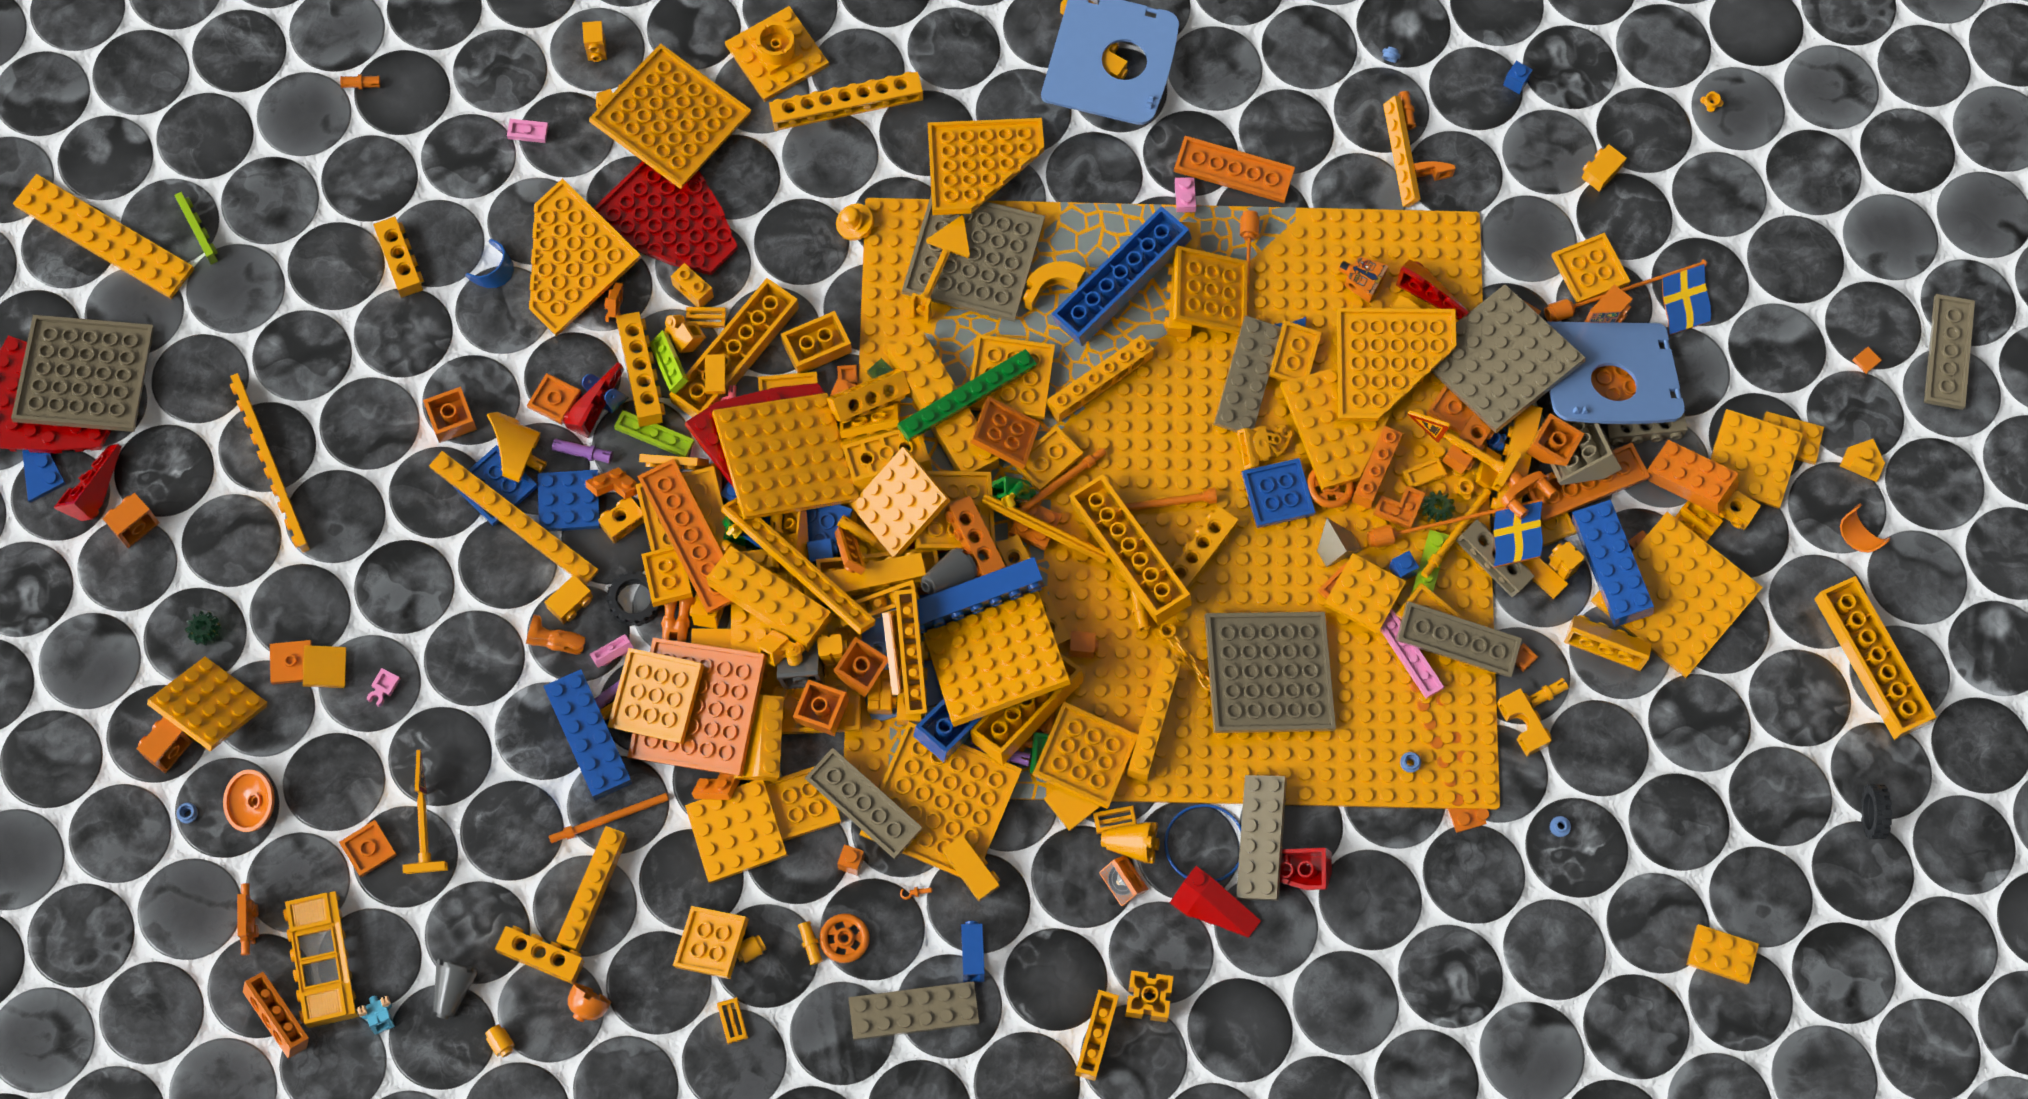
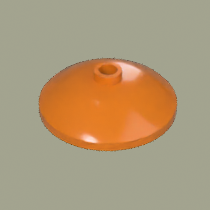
M243 770L229 781L224 793L223 807L228 822L235 829L242 832H253L262 828L269 820L273 812L275 796L273 786L267 776L257 770Z

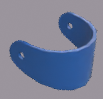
M489 239L488 242L494 248L503 252L499 266L487 275L476 276L466 273L465 276L479 286L497 288L505 285L511 279L514 266L504 247L499 242Z
M587 374L582 379V386L588 392L600 378L593 374ZM616 388L610 389L605 394L606 405L604 409L613 413L629 397Z

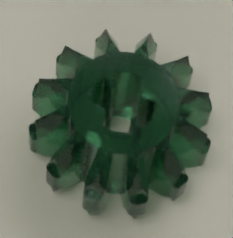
M1441 490L1438 491L1437 495L1432 491L1429 496L1424 497L1421 509H1424L1423 516H1429L1428 522L1432 519L1435 520V523L1447 520V518L1452 519V512H1455L1456 507L1452 505L1454 499H1448L1449 493L1443 496Z
M200 611L199 616L192 614L193 620H187L189 626L185 628V631L189 633L188 638L194 640L196 645L202 642L204 646H207L208 640L214 643L213 637L220 636L217 630L221 629L217 616L213 617V614L209 611L206 614Z

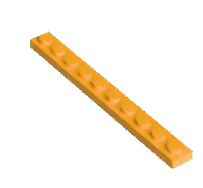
M238 373L231 375L233 383L230 384L234 395L238 394L240 400L236 402L240 411H244L246 417H243L247 428L252 429L253 433L250 434L254 445L258 444L260 450L257 451L260 461L266 464V468H263L268 479H272L273 485H270L274 496H279L280 502H277L281 513H285L287 519L284 520L287 529L293 531L292 542L295 548L299 547L302 553L309 551V545L243 381Z
M441 451L429 465L433 471L571 576L575 575L585 586L598 573V569L445 452Z
M737 498L722 506L721 511L858 634H862L875 626L876 620L764 520L761 518L743 520Z

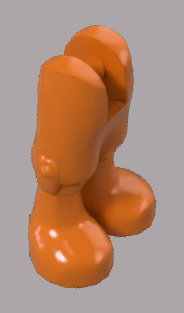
M695 597L679 601V615L677 619H675V609L678 601L664 604L665 615L661 622L662 639H677L679 642H686L690 627L688 616L691 605L695 604Z
M534 614L526 644L545 646L553 651L580 655L584 649L585 637L560 629L548 630L542 626L541 616Z

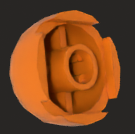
M579 983L573 985L568 995L569 1009L574 1013L573 1017L580 1022L600 1019L607 1012L611 1001L604 995H598L593 992V989Z

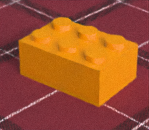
M835 311L781 333L783 346L797 373H806L852 353L851 342Z

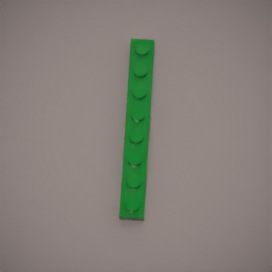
M1024 349L898 423L897 427L909 442L1036 368L1037 363L1028 351Z

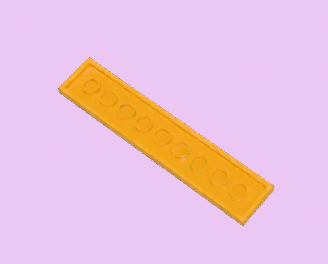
M38 174L32 178L13 202L16 208L170 299L174 297L194 270L191 264Z

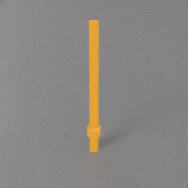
M1484 489L1465 516L1479 511L1491 495L1489 489ZM1472 518L1460 521L1436 554H1432L1427 566L1421 572L1423 577L1428 578L1434 568L1439 567L1444 555Z

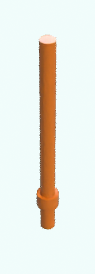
M1100 448L1092 455H1087L1080 464L1036 494L1030 501L1022 504L1018 509L1024 512L1028 511L1083 470L1094 466L1097 460L1106 455V451Z
M664 793L574 827L570 825L565 827L563 831L549 835L550 842L554 843L565 838L567 840L574 838L576 834L669 801L668 796Z

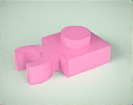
M381 668L371 685L375 691L368 694V702L371 703L374 697H378L379 700L376 705L381 707L384 703V695H392L401 680L400 677Z

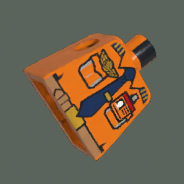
M1359 256L1354 265L1343 260L1338 271L1348 275L1344 284L1345 287L1370 303L1386 275L1388 265Z

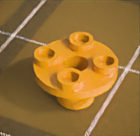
M858 203L846 206L839 213L836 220V228L839 234L844 239L851 241L868 237L874 224V217L870 209Z

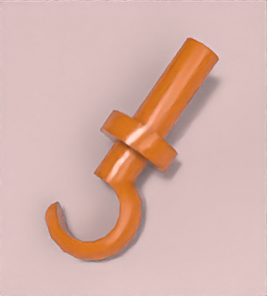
M914 887V890H910V894L907 897L903 896L904 889H901L900 896L902 899L908 900L912 895L919 897V894L932 893V888L919 889Z

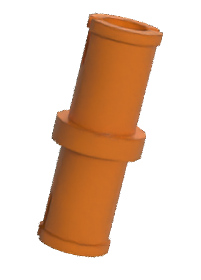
M358 74V76H340L341 88H358L359 90L373 87L380 88V76H362V74Z
M1402 91L1398 96L1401 97L1407 130H1412L1416 127L1413 114L1415 109L1411 103L1410 92Z

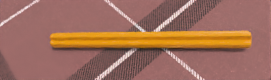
M989 494L983 496L981 500L982 505L1103 564L1108 561L1109 557L1104 550L1014 506L1005 509L1001 500Z

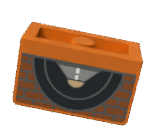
M1126 856L1114 859L1099 872L1121 906L1126 905L1131 899L1148 890V887Z

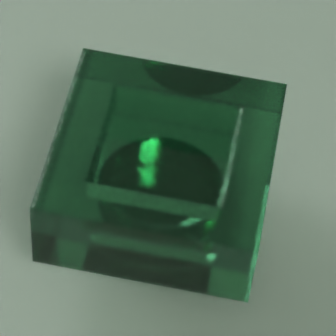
M881 358L867 370V374L873 379L893 371V369Z

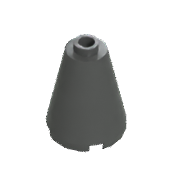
M961 548L950 550L922 577V589L932 595L975 579L977 568L972 557L969 554L965 555L962 552L964 550Z
M437 959L433 1011L437 1013V1017L449 1019V1016L455 1015L477 976L478 969L475 968L471 971V966L450 960L448 963L444 962L443 964V959Z

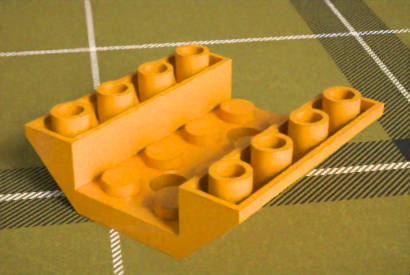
M913 414L900 417V422ZM897 427L890 431L880 430L871 435H858L852 439L843 438L840 442L854 487L857 488L859 495L898 453L900 447L905 444L911 447L909 452L926 471H933L922 434L908 442ZM865 455L872 457V461L868 464L861 461Z

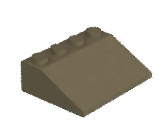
M1563 420L1585 434L1567 466L1551 464L1560 485L1605 479L1622 470L1600 423Z

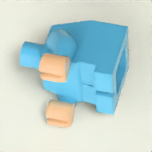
M371 996L369 998L370 1004L357 1008L359 1016L363 1019H368L369 1027L375 1035L395 1027L392 1016L388 1011L392 1007L388 996H385L384 999L382 997L380 1000H378L377 996Z

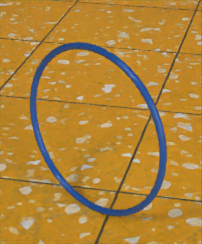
M1198 804L1185 808L1172 819L1166 830L1164 847L1168 861L1182 877L1187 878L1188 876L1174 865L1167 845L1168 834L1175 820L1188 810L1198 807H1210L1229 815L1241 832L1240 823L1227 810L1211 804ZM1239 861L1228 874L1215 879V881H1222L1232 875L1237 870Z

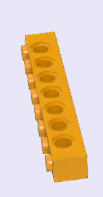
M906 72L903 75H891L884 79H871L865 83H852L845 87H833L826 91H814L807 95H795L787 99H776L773 102H769L774 130L778 131L922 101L923 90L918 72ZM863 94L869 95L867 97H861V95ZM848 98V99H850V100H848V101H843L842 99ZM825 102L831 103L830 105H824ZM812 106L811 109H806L805 107ZM787 110H794L792 113L786 112Z

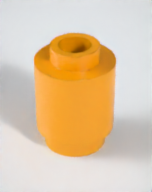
M759 935L751 936L742 941L737 956L739 962L744 960L746 964L763 954L766 947Z
M500 1024L490 1028L485 1033L487 1036L486 1040L497 1057L502 1056L504 1058L514 1051L512 1049L515 1046L514 1042Z

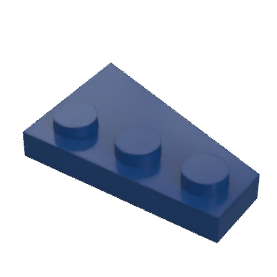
M22 450L29 503L66 485L51 453L29 452V450Z

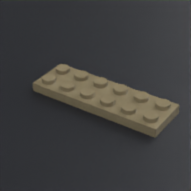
M1940 294L1934 296L1924 403L1961 410L1966 406L1975 307L1974 300Z
M1245 315L1213 425L1236 433L1243 428L1253 429L1255 427L1281 327Z
M1408 601L1406 602L1396 641L1496 674L1512 677L1522 638Z
M834 748L805 777L813 787L895 860L923 830L916 821Z
M1245 775L1237 899L1279 901L1287 777Z
M974 981L849 997L853 1040L979 1024Z

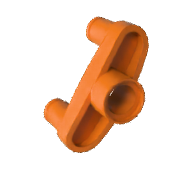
M1516 471L1505 482L1510 489L1501 499V503L1521 520L1528 514L1529 510L1518 499L1534 488H1538L1550 500L1557 494L1558 490L1549 483L1547 477L1541 471L1534 472L1525 477Z

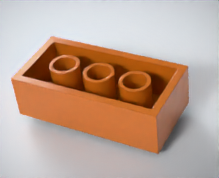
M1670 440L1666 442L1647 469L1650 475L1649 482L1716 515L1720 514L1739 486V473Z

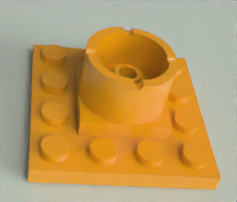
M790 6L725 41V46L764 102L829 66L828 60Z

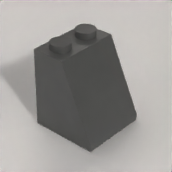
M817 641L808 652L805 650L802 653L803 660L801 664L790 666L785 657L777 665V679L784 689L805 688L808 679L825 685L824 664L818 655Z

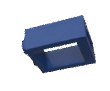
M967 921L965 924H961L963 983L973 981L984 982L982 924H978V921Z

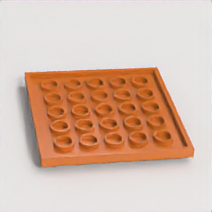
M653 638L650 649L651 653L704 664V669L684 744L632 733L627 758L742 777L767 655Z

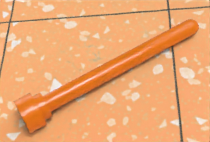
M1215 487L1207 488L1206 491L1199 494L1127 503L1125 506L1129 511L1199 501L1214 504L1217 503Z

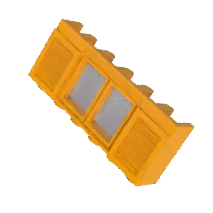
M336 891L286 901V909L283 910L285 921H288L289 929H287L288 941H292L293 947L290 950V957L296 966V969L293 970L295 982H298L299 985L296 995L298 1002H301L302 1010L299 1012L300 1019L308 1028L359 1017L354 1003L356 995L351 985V979H353L352 972L348 967L347 961L349 953L344 943L346 934L341 924L343 916L338 906L340 896Z

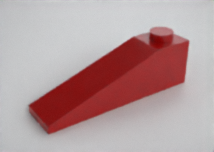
M1409 259L1403 265L1396 286L1438 309H1455L1456 319L1458 320L1468 315L1469 311L1420 262Z
M617 362L573 405L571 410L566 412L564 424L567 429L589 438L606 405L604 399L606 392L615 388L624 371L621 363Z
M120 444L108 446L92 463L93 469L82 474L78 478L80 483L73 489L69 488L54 508L80 521L93 520L99 514V509L104 502L122 446Z
M1327 848L1282 849L1280 883L1303 890H1327L1332 874V852Z
M1197 866L1184 880L1170 901L1172 906L1188 917H1194L1205 921V923L1222 927L1225 930L1248 938L1261 922L1259 918L1225 888Z

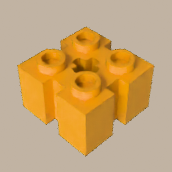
M1131 970L1128 992H1133V996L1128 995L1125 1017L1142 1019L1143 1014L1151 1015L1150 1020L1167 1022L1170 1001H1166L1165 997L1170 998L1173 976L1156 974V978L1152 979L1148 978L1147 972ZM1147 993H1152L1151 997L1155 998L1147 1000L1144 996H1146Z

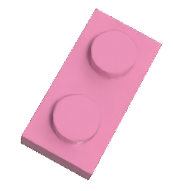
M510 119L507 138L546 143L549 125L547 122Z
M1175 178L1176 212H1196L1194 178Z
M624 634L590 653V656L599 668L610 664L613 659L619 656L626 655L628 648L633 649L634 647Z

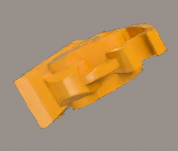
M1284 424L1277 428L1274 426H1258L1253 429L1243 428L1238 430L1237 434L1244 469L1259 466V461L1265 462L1270 458L1281 455L1287 449L1293 432L1290 430L1284 435L1282 433V429L1286 427Z

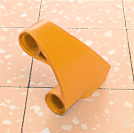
M499 412L488 413L487 417L494 428L499 445L502 476L520 482L532 449L536 448L541 432L520 425L517 419Z

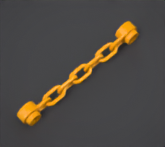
M1171 622L1163 623L1159 630L1160 636L1167 640L1173 648L1178 649L1182 655V661L1189 669L1194 670L1201 686L1206 691H1210V684L1206 687L1202 682L1204 677L1209 682L1208 675L1200 671L1197 667L1198 663L1192 654L1186 652L1181 646L1182 642L1176 635L1175 625ZM1164 630H1169L1171 634L1166 635ZM1173 637H1175L1176 640L1178 641V642H1175V645H1174L1173 642L1170 640V639H1172ZM1188 656H1189V657L1191 658V660L1194 662V663H1191V666H1190L1189 663L1186 661V659L1188 658Z

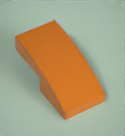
M1428 161L1414 163L1416 178L1433 175L1434 181L1453 177L1456 169L1455 165L1444 162Z

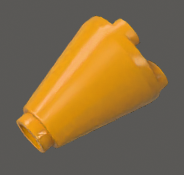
M1145 822L1111 828L1107 831L1103 830L1101 846L1140 862L1154 864L1155 850H1159L1160 839L1156 838L1158 823Z

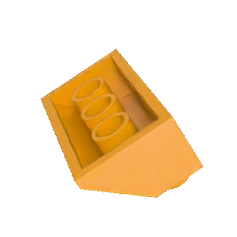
M1574 615L1564 640L1566 644L1641 671L1649 660L1652 645L1642 637H1632L1623 630L1611 629L1604 623L1592 622L1588 617L1582 615Z
M759 695L742 777L734 776V779L763 780L766 782H775L779 779L784 697Z

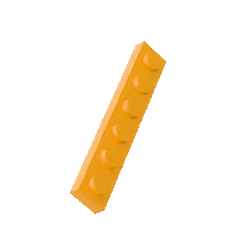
M1394 96L1384 103L1383 106L1402 205L1409 208L1421 200L1401 97Z

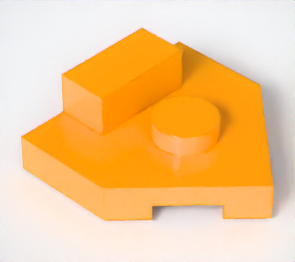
M1874 439L1848 447L1840 463V467L1875 482L1878 481L1885 465Z

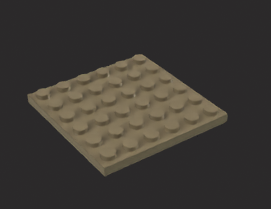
M930 196L902 288V294L912 296L913 293L920 295L924 292L943 250L927 244L926 239L963 215L970 257L965 258L955 253H950L932 292L931 301L1015 322L1045 216L990 202H984L971 214L932 215V197Z
M1503 285L1470 311L1466 317L1464 316L1456 323V348L1431 372L1497 433L1586 362V358L1508 286Z
M33 315L11 417L12 421L135 432L154 332L153 325Z
M1325 612L1206 613L1204 615L1214 733L1334 731L1336 729Z

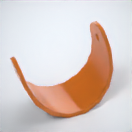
M1860 503L1841 520L1840 531L1849 546L1860 552L1869 553L1885 545L1890 540V537L1880 539L1863 526L1857 515V509L1862 506Z

